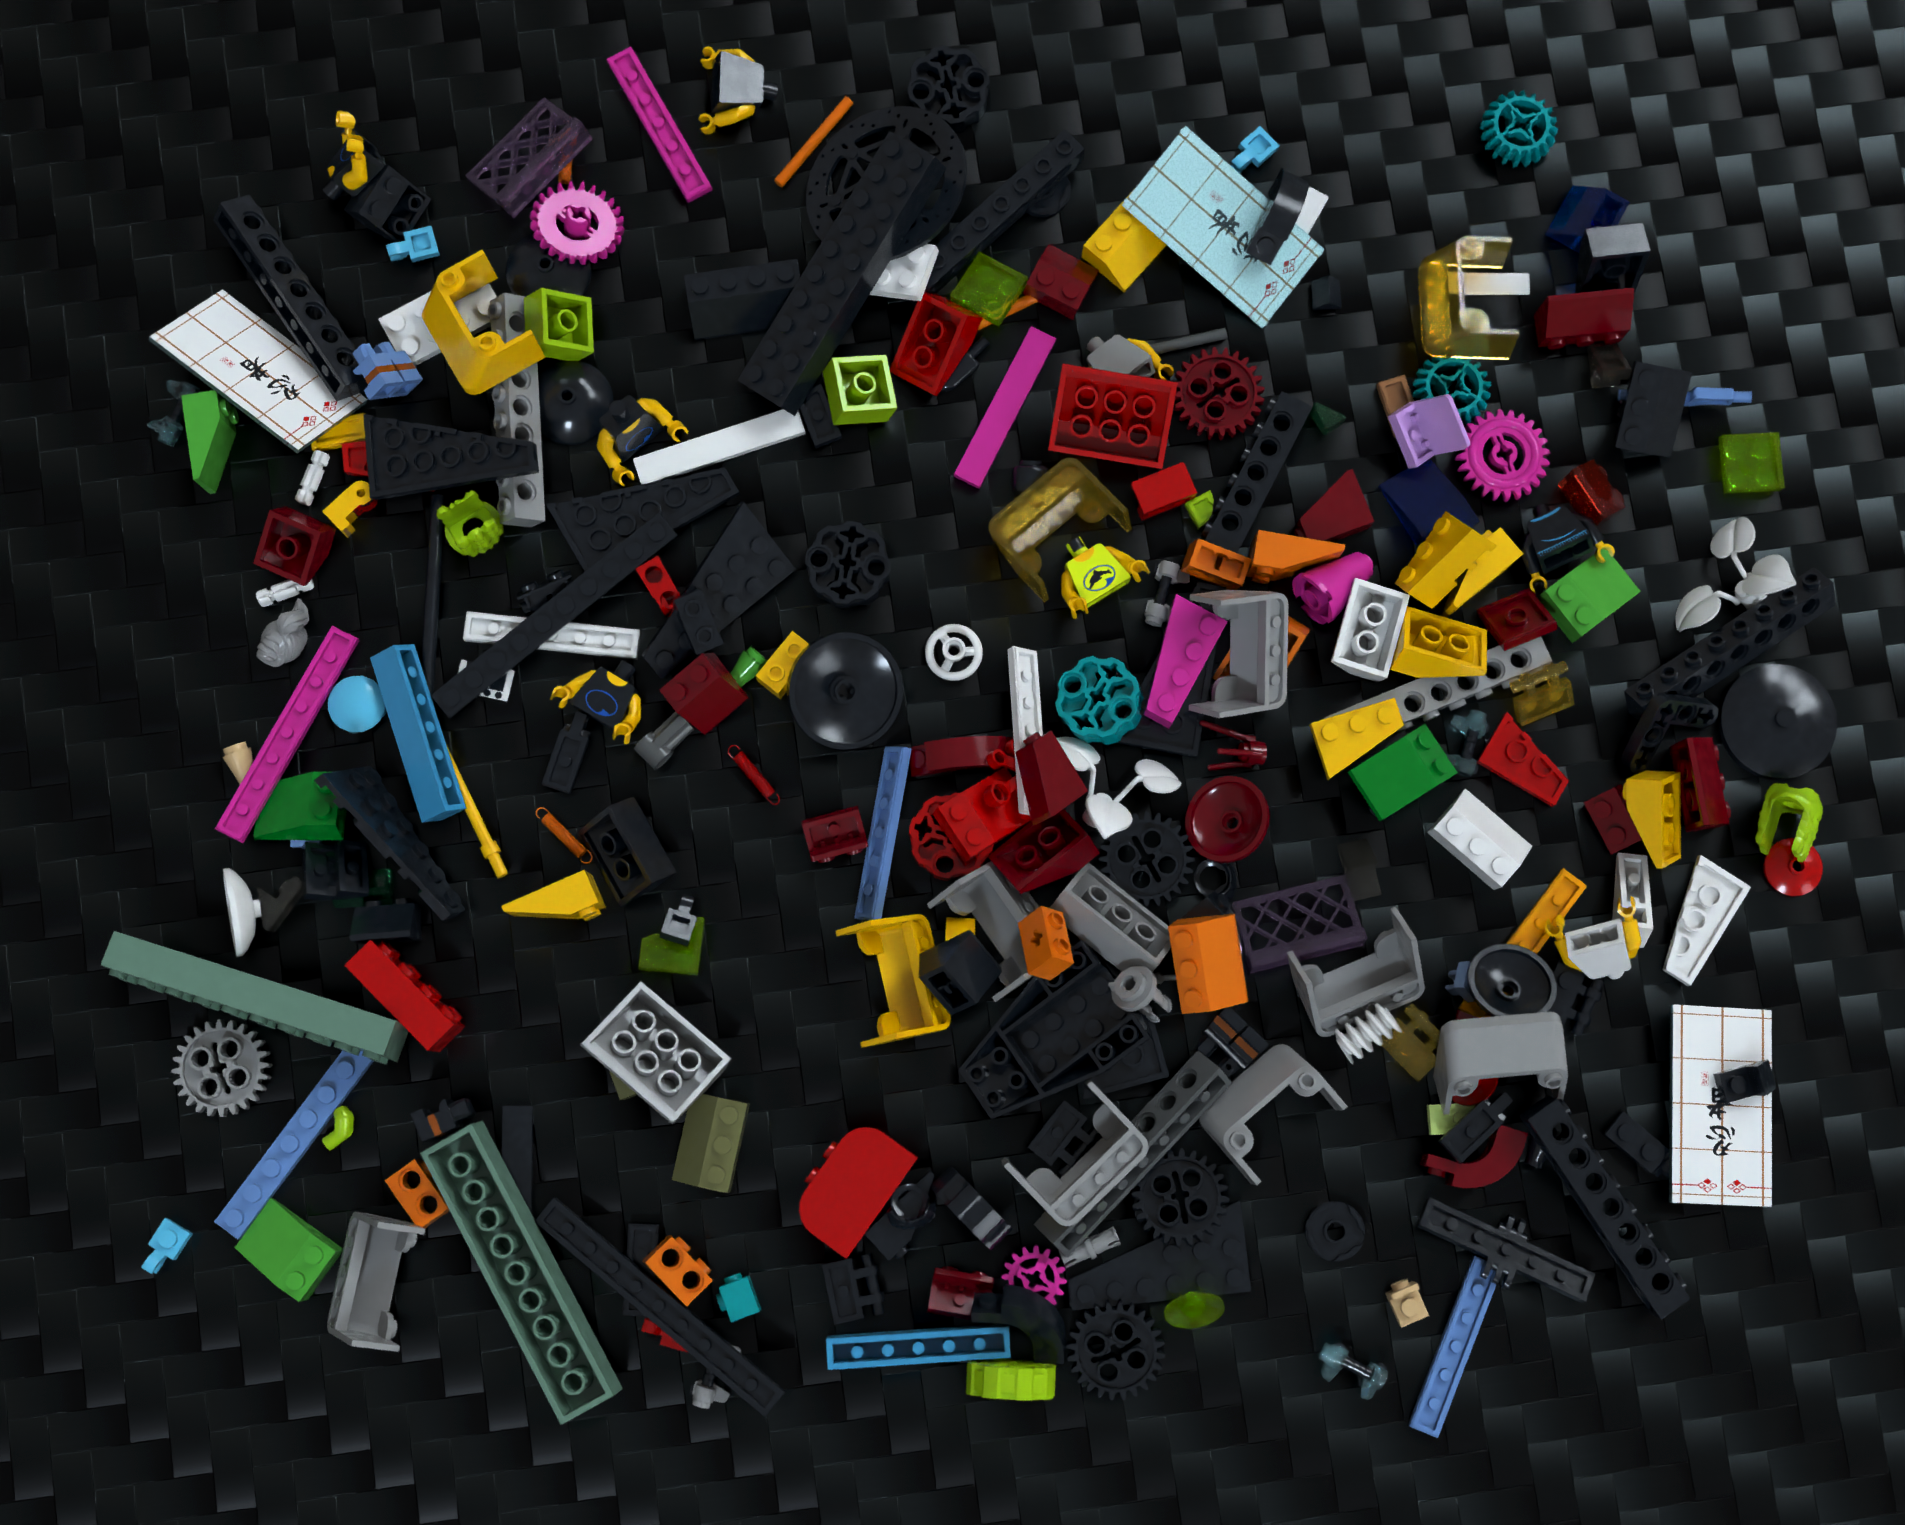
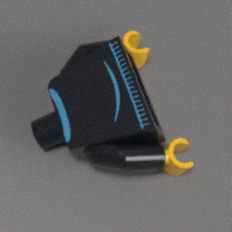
M1544 503L1539 504L1533 509L1532 514L1535 518L1527 523L1529 532L1524 535L1521 548L1523 553L1521 557L1526 572L1532 578L1530 589L1533 593H1535L1533 583L1537 580L1544 582L1545 590L1548 587L1546 579L1540 576L1539 571L1542 570L1543 574H1546L1595 550L1593 545L1597 548L1595 558L1598 562H1605V559L1600 554L1602 549L1607 550L1611 557L1614 556V547L1610 544H1604L1602 541L1604 537L1592 518L1576 511L1570 512L1566 506H1559L1550 510L1549 506Z

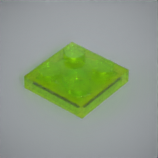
M979 252L951 293L950 301L1000 326L1024 290L1028 276Z
M1779 432L1729 434L1719 437L1724 493L1781 491L1785 488Z

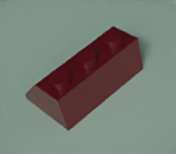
M1634 287L1548 296L1534 314L1538 346H1548V349L1553 350L1563 348L1566 344L1576 343V346L1584 347L1593 344L1595 341H1604L1605 344L1620 342L1631 329Z
M1690 737L1670 746L1674 772H1680L1681 810L1685 831L1710 829L1729 824L1731 810L1729 803L1724 799L1725 780L1723 774L1719 773L1717 761H1719V750L1717 745L1713 744L1712 737Z

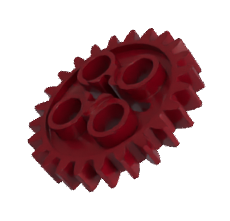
M1213 347L1211 355H1208L1202 349L1200 359L1192 354L1190 357L1191 364L1183 362L1181 365L1184 372H1176L1175 378L1179 381H1176L1178 382L1176 390L1178 392H1176L1175 401L1179 402L1174 406V411H1183L1179 421L1188 419V430L1194 426L1198 427L1197 436L1201 435L1205 430L1209 440L1212 438L1213 433H1218L1219 439L1223 440L1225 432H1228L1231 438H1234L1236 428L1244 433L1246 430L1245 423L1253 425L1255 419L1252 415L1259 416L1261 409L1257 406L1263 405L1264 398L1257 395L1263 394L1265 387L1257 386V384L1261 382L1262 376H1253L1257 366L1248 368L1246 366L1249 360L1248 357L1242 361L1238 360L1239 351H1236L1233 356H1228L1227 347H1225L1222 354H1218L1217 348ZM1222 369L1227 372L1228 378L1220 379L1215 375L1214 371ZM1233 380H1239V383L1227 387ZM1193 385H1200L1204 388L1205 393L1197 395L1192 392L1191 387ZM1227 387L1222 397L1218 394L1210 399L1214 390L1218 393ZM1239 392L1244 396L1245 400L1236 402L1232 399L1231 393ZM1210 399L1203 407H1197V404H1200ZM1209 408H1217L1221 412V417H1211L1207 410Z

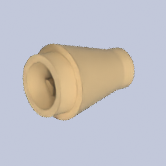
M246 741L223 749L225 756L222 758L236 777L239 785L253 763L251 747H247Z

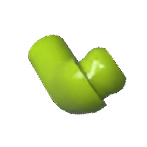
M339 1106L334 1110V1130L322 1139V1142L330 1151L353 1133L354 1115L346 1106Z

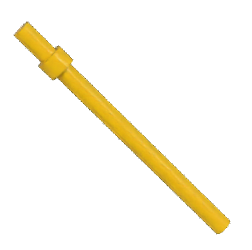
M448 749L466 805L465 812L482 845L480 850L484 858L489 859L497 878H502L508 874V871L499 855L501 850L496 840H492Z

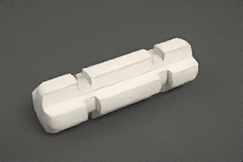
M320 450L313 452L310 459L312 464H308L300 484L302 488L298 489L295 500L298 503L306 506L312 504L314 499L313 492L317 491L325 472L323 467H327L330 459L327 453Z
M288 579L270 586V590L264 588L257 591L256 598L262 607L273 604L274 600L279 602L300 594L299 591L301 590L303 592L309 591L314 588V583L311 579L308 585L303 586Z

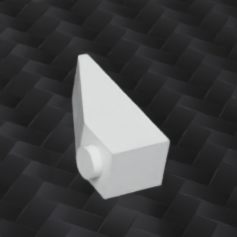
M1618 852L1616 855L1612 920L1620 918L1621 921H1624V917L1618 913L1617 900L1620 898L1621 906L1629 908L1631 906L1630 896H1632L1636 903V912L1633 918L1637 919L1641 936L1640 948H1644L1653 931L1647 855Z

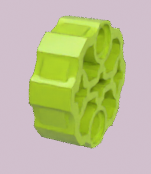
M969 1360L967 1362L966 1394L991 1399L1024 1401L1053 1399L1055 1397L1056 1365L1034 1363V1361Z

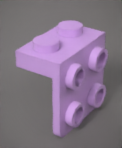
M1449 394L1409 402L1387 416L1409 469L1418 467L1434 455L1464 450L1470 446V440L1454 400Z

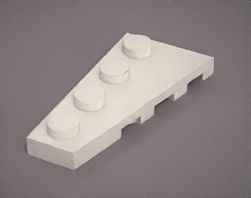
M1702 855L1697 856L1662 969L1686 986L1692 985L1751 888Z

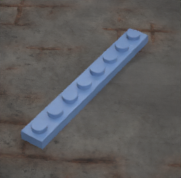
M344 1051L339 1054L214 1221L236 1239L243 1237L266 1203L274 1196L333 1117L334 1110L342 1105L374 1062L362 1056L363 1051H360L359 1056Z

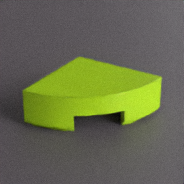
M1211 490L1186 502L1184 505L1198 530L1209 521L1213 511L1214 499Z

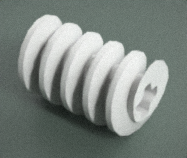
M1378 1003L1374 1004L1375 1015L1366 1009L1364 1011L1365 1021L1358 1016L1354 1017L1356 1022L1355 1028L1348 1023L1344 1024L1345 1034L1338 1029L1334 1030L1336 1041L1351 1064H1353L1352 1054L1359 1059L1363 1058L1362 1048L1370 1053L1373 1051L1372 1041L1382 1046V1035L1391 1040L1393 1038L1392 1028L1399 1033L1403 1032L1386 1007L1383 1008Z

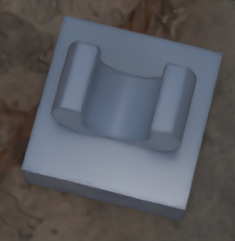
M1469 961L1459 962L1457 970H1452L1448 973L1454 984L1446 985L1445 989L1451 995H1460L1466 1002H1475L1467 985V973L1471 963Z

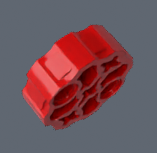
M959 793L945 796L936 795L925 801L917 815L912 818L909 828L912 855L919 867H923L933 874L934 878L945 881L962 878L980 868L988 858L987 856L992 853L994 847L992 845L964 863L954 846L947 843L948 839L943 836L945 832L941 826L934 824L931 817L933 812ZM927 819L928 830H931V833H925L922 841H919V831L915 828L921 827L924 820ZM931 840H932V841H936V842L943 843V845H939V844H934V843H932L930 846H928V847H926V848L924 847V846L927 845ZM942 858H948L952 861L953 868L950 872L942 873L936 867L937 862Z

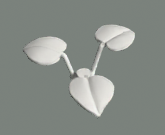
M1739 517L1737 520L1727 523L1714 535L1710 544L1711 552L1717 558H1726L1731 555L1733 562L1744 579L1736 585L1735 596L1722 591L1713 593L1712 588L1708 585L1691 590L1684 596L1677 608L1675 621L1679 632L1711 621L1721 608L1719 597L1732 601L1736 606L1742 603L1748 610L1767 598V594L1796 585L1789 564L1781 555L1774 554L1760 559L1754 564L1752 572L1746 573L1737 557V552L1748 550L1755 540V527L1748 518Z
M1056 738L1075 770L1086 771L1089 769L1090 771L1089 790L1085 802L1086 809L1082 818L1086 824L1097 828L1103 839L1125 830L1131 825L1133 820L1131 813L1119 802L1138 782H1143L1148 790L1161 794L1174 792L1181 786V782L1178 781L1175 774L1166 766L1154 760L1144 759L1138 761L1134 767L1135 772L1139 776H1136L1113 801L1105 793L1094 795L1096 767L1094 765L1100 761L1098 752L1090 744L1078 738Z

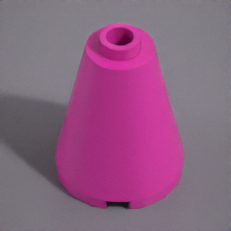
M1355 552L1301 572L1293 579L1294 595L1296 598L1301 596L1305 603L1301 608L1312 620L1319 624H1325L1326 622L1329 624L1346 607L1353 579L1358 578L1368 581L1373 575V562L1368 555Z

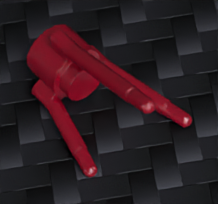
M1200 720L1199 724L1244 741V743L1239 744L1238 749H1217L1218 754L1238 756V759L1241 761L1210 764L1207 766L1208 770L1237 767L1252 768L1253 764H1264L1267 756L1265 742L1256 741V736L1245 735L1220 725Z

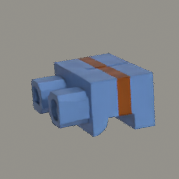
M389 341L378 344L374 349H372L369 343L361 344L353 352V356L359 364L353 372L356 375H363L368 387L364 392L369 400L407 396L423 380L405 351L395 352Z

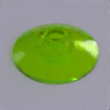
M1188 1292L1171 1301L1166 1306L1164 1315L1166 1321L1174 1327L1198 1328L1219 1319L1224 1313L1225 1307L1223 1300L1217 1295L1203 1292Z

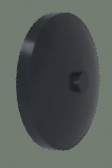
M836 632L816 639L798 655L788 676L787 701L794 721L809 738L830 748L856 749L876 741L892 726L902 704L903 682L895 659L883 645L862 634Z
M1785 664L1759 666L1738 677L1726 690L1718 710L1719 735L1730 757L1744 770L1765 779H1791L1813 770L1829 754L1837 733L1836 710L1824 686L1806 671Z

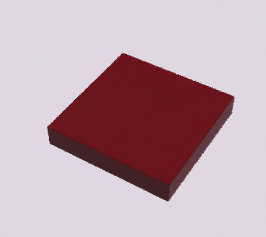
M1530 588L1477 609L1478 618L1504 651L1557 630L1556 620Z

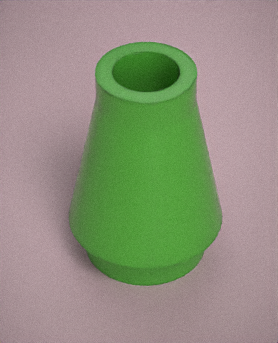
M750 646L747 651H742L730 674L739 686L742 687L755 677L767 662V659Z

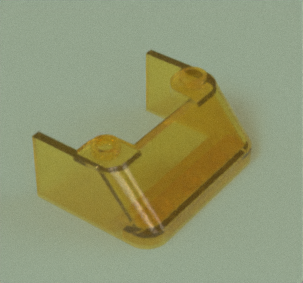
M1464 236L1426 256L1421 261L1418 276L1422 346L1428 355L1437 358L1509 360L1519 337V329H1490L1489 317L1484 311L1476 308H1465L1463 267L1502 269L1513 242L1512 237Z
M1065 458L1058 462L997 513L989 522L990 535L1014 571L1044 602L1049 597L1044 581L1038 575L1042 567V560L1034 548L1077 513L1084 521L1095 523L1110 514L1127 533L1132 529L1128 509L1075 458Z

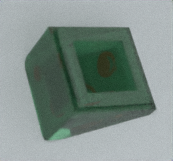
M1318 402L1313 404L1309 413L1323 435H1327L1341 426L1346 419L1345 415Z

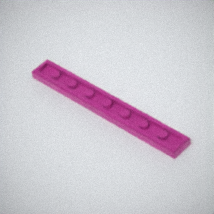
M331 626L216 825L215 830L240 843H244L359 643L357 637Z

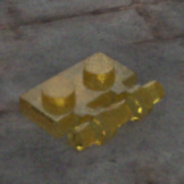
M1564 661L1557 664L1549 663L1544 665L1542 670L1532 674L1524 673L1519 675V679L1509 683L1513 693L1523 690V694L1513 698L1516 720L1521 726L1575 705L1571 681L1566 676L1559 679V675L1568 672L1567 664ZM1547 680L1546 685L1535 689L1536 684Z
M1411 1003L1404 1010L1411 1018L1406 1025L1398 1017L1395 1018L1403 1032L1399 1033L1392 1028L1393 1038L1390 1040L1382 1035V1046L1416 1081H1420L1435 1066L1436 1056L1432 1051L1438 1046L1440 1030L1427 1019L1429 1016L1423 1010L1419 1011ZM1418 1027L1430 1038L1425 1044L1413 1033Z

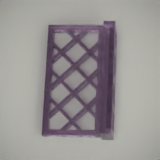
M543 98L466 177L472 184L501 205L510 216L515 218L593 138L579 119L575 116L573 118L549 100ZM546 109L551 111L550 119L538 121L539 116ZM566 124V125L556 134V126ZM549 127V135L537 137L538 129ZM531 131L530 139L519 140V136L523 132ZM547 144L539 153H536V145ZM530 147L529 155L517 157L518 149ZM511 150V158L499 160V156L504 151ZM528 163L519 173H516L517 165ZM510 167L509 175L498 177L499 168ZM491 170V178L478 179L484 171ZM508 183L498 194L496 193L497 185Z
M1346 874L1232 902V908L1248 959L1247 965L1250 974L1289 964L1287 952L1291 950L1298 961H1303L1363 946L1367 940L1364 927H1361ZM1341 884L1344 896L1340 903L1324 895L1329 886ZM1323 888L1321 893L1316 891V889ZM1309 892L1318 897L1311 910L1296 902L1300 893ZM1295 895V897L1293 898V900H1291L1290 898H1288V896ZM1280 899L1289 904L1283 917L1267 909L1272 900ZM1320 900L1336 908L1330 920L1314 913ZM1345 900L1348 908L1342 905ZM1267 902L1264 907L1259 905L1260 903ZM1252 906L1261 911L1255 924L1243 919L1240 908ZM1292 907L1308 915L1301 928L1286 920ZM1341 910L1351 916L1353 926L1341 928L1332 922L1338 911ZM1264 914L1279 921L1273 934L1257 927ZM1311 917L1326 925L1322 934L1314 936L1304 930ZM1282 924L1298 932L1293 941L1286 943L1275 937ZM1245 926L1251 929L1249 934H1247ZM1329 927L1335 930V931L1327 932V930L1329 929ZM1254 931L1270 939L1265 948L1252 951L1249 939ZM1301 934H1302L1303 936L1307 937V938L1299 939V937H1300ZM1272 942H1275V943L1278 944V945H1275V946H1271V947H1270V945H1271Z

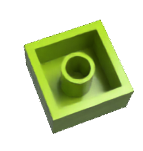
M540 288L524 298L525 332L531 329L545 357L565 361H579L594 353L592 300L590 297Z
M887 355L835 357L830 360L824 369L823 377L833 425L887 422L896 411L897 403Z

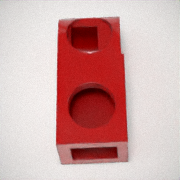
M656 556L637 567L636 571L663 614L666 615L672 611L673 604L671 599L680 596L660 558Z

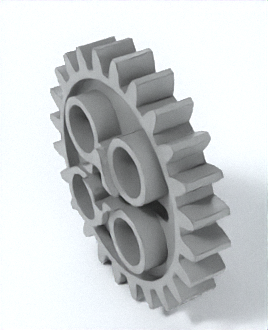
M217 1019L216 1028L212 1022H205V1031L200 1027H195L194 1033L196 1037L184 1036L188 1045L177 1046L178 1050L183 1054L182 1057H173L172 1060L180 1063V1067L172 1069L171 1073L180 1074V1078L174 1081L173 1085H183L184 1088L178 1095H189L186 1102L187 1106L197 1103L196 1112H203L207 1108V1116H214L218 1109L219 1116L226 1117L228 1108L232 1115L239 1114V1105L243 1109L250 1108L248 1099L253 1101L260 1100L256 1091L267 1090L261 1082L262 1079H271L270 1075L264 1073V1069L272 1067V1064L264 1062L263 1059L271 1054L270 1051L260 1050L266 1043L265 1040L254 1041L258 1034L257 1031H251L246 1034L248 1025L241 1024L237 1028V1022L230 1020L226 1027L224 1020ZM234 1041L237 1044L238 1050L233 1057H230L226 1049L227 1045ZM214 1043L218 1045L217 1052L213 1048ZM202 1051H206L209 1055V1060L202 1067L198 1062V1056ZM221 1063H226L227 1068L223 1069L222 1073H218L217 1068L221 1067ZM242 1069L246 1074V1080L239 1086L235 1081V1075ZM211 1079L217 1083V1091L213 1095L208 1094L206 1089L207 1083ZM227 1084L231 1089L229 1094L226 1092Z

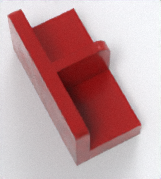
M1183 462L1133 481L1131 484L1139 504L1137 511L1141 521L1183 505L1194 499L1197 495L1195 486Z

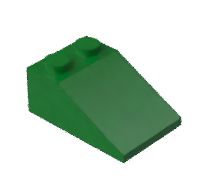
M1426 724L1348 771L1351 779L1380 822L1458 773Z
M309 772L279 780L255 822L254 840H343L347 810L345 808L339 809L333 802L336 796L326 785L320 788L314 781L321 774L330 772Z

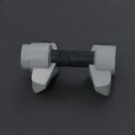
M1161 561L1155 565V579L1159 581L1158 589L1154 600H1148L1143 606L1146 617L1145 623L1152 626L1161 627L1163 622L1168 621L1171 607L1165 603V599L1167 598L1170 584H1188L1190 582V575L1180 572V566L1170 561Z
M733 1346L736 1350H738L741 1353V1349L739 1347ZM705 1368L703 1378L697 1380L690 1387V1394L694 1398L692 1404L705 1409H710L713 1401L725 1403L730 1396L729 1392L714 1383L716 1375L708 1368Z

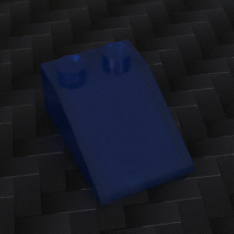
M1430 459L1418 467L1407 468L1379 485L1380 490L1417 548L1426 540L1433 530L1435 522L1442 517L1445 511L1472 529L1480 522L1465 497Z

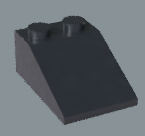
M1624 223L1617 226H1596L1585 229L1579 247L1575 293L1633 287L1635 293L1651 252L1643 223Z

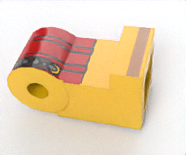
M356 481L322 512L348 538L355 531L351 524L364 511L372 510L377 505L378 500L370 498L368 482Z

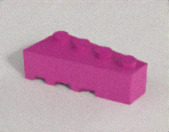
M1175 594L1146 702L1144 716L1168 729L1170 728L1228 621Z

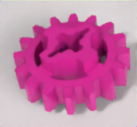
M1034 1245L1032 1252H1028L1025 1246L1022 1247L1023 1255L1021 1256L1013 1252L1011 1255L1014 1262L1004 1263V1266L1009 1269V1273L1001 1274L1002 1279L1008 1280L1006 1285H1014L1015 1275L1022 1280L1023 1288L1033 1292L1041 1290L1048 1292L1043 1297L1051 1304L1056 1305L1054 1295L1063 1296L1064 1294L1059 1288V1284L1067 1283V1280L1059 1275L1065 1271V1267H1057L1055 1265L1060 1258L1055 1256L1050 1259V1249L1048 1248L1043 1253H1039L1037 1245ZM1037 1258L1034 1265L1028 1267L1019 1265L1027 1259ZM1047 1264L1052 1268L1054 1282L1046 1277L1045 1269ZM1035 1271H1039V1278L1047 1285L1034 1283L1033 1286H1029V1280L1021 1272L1034 1274Z

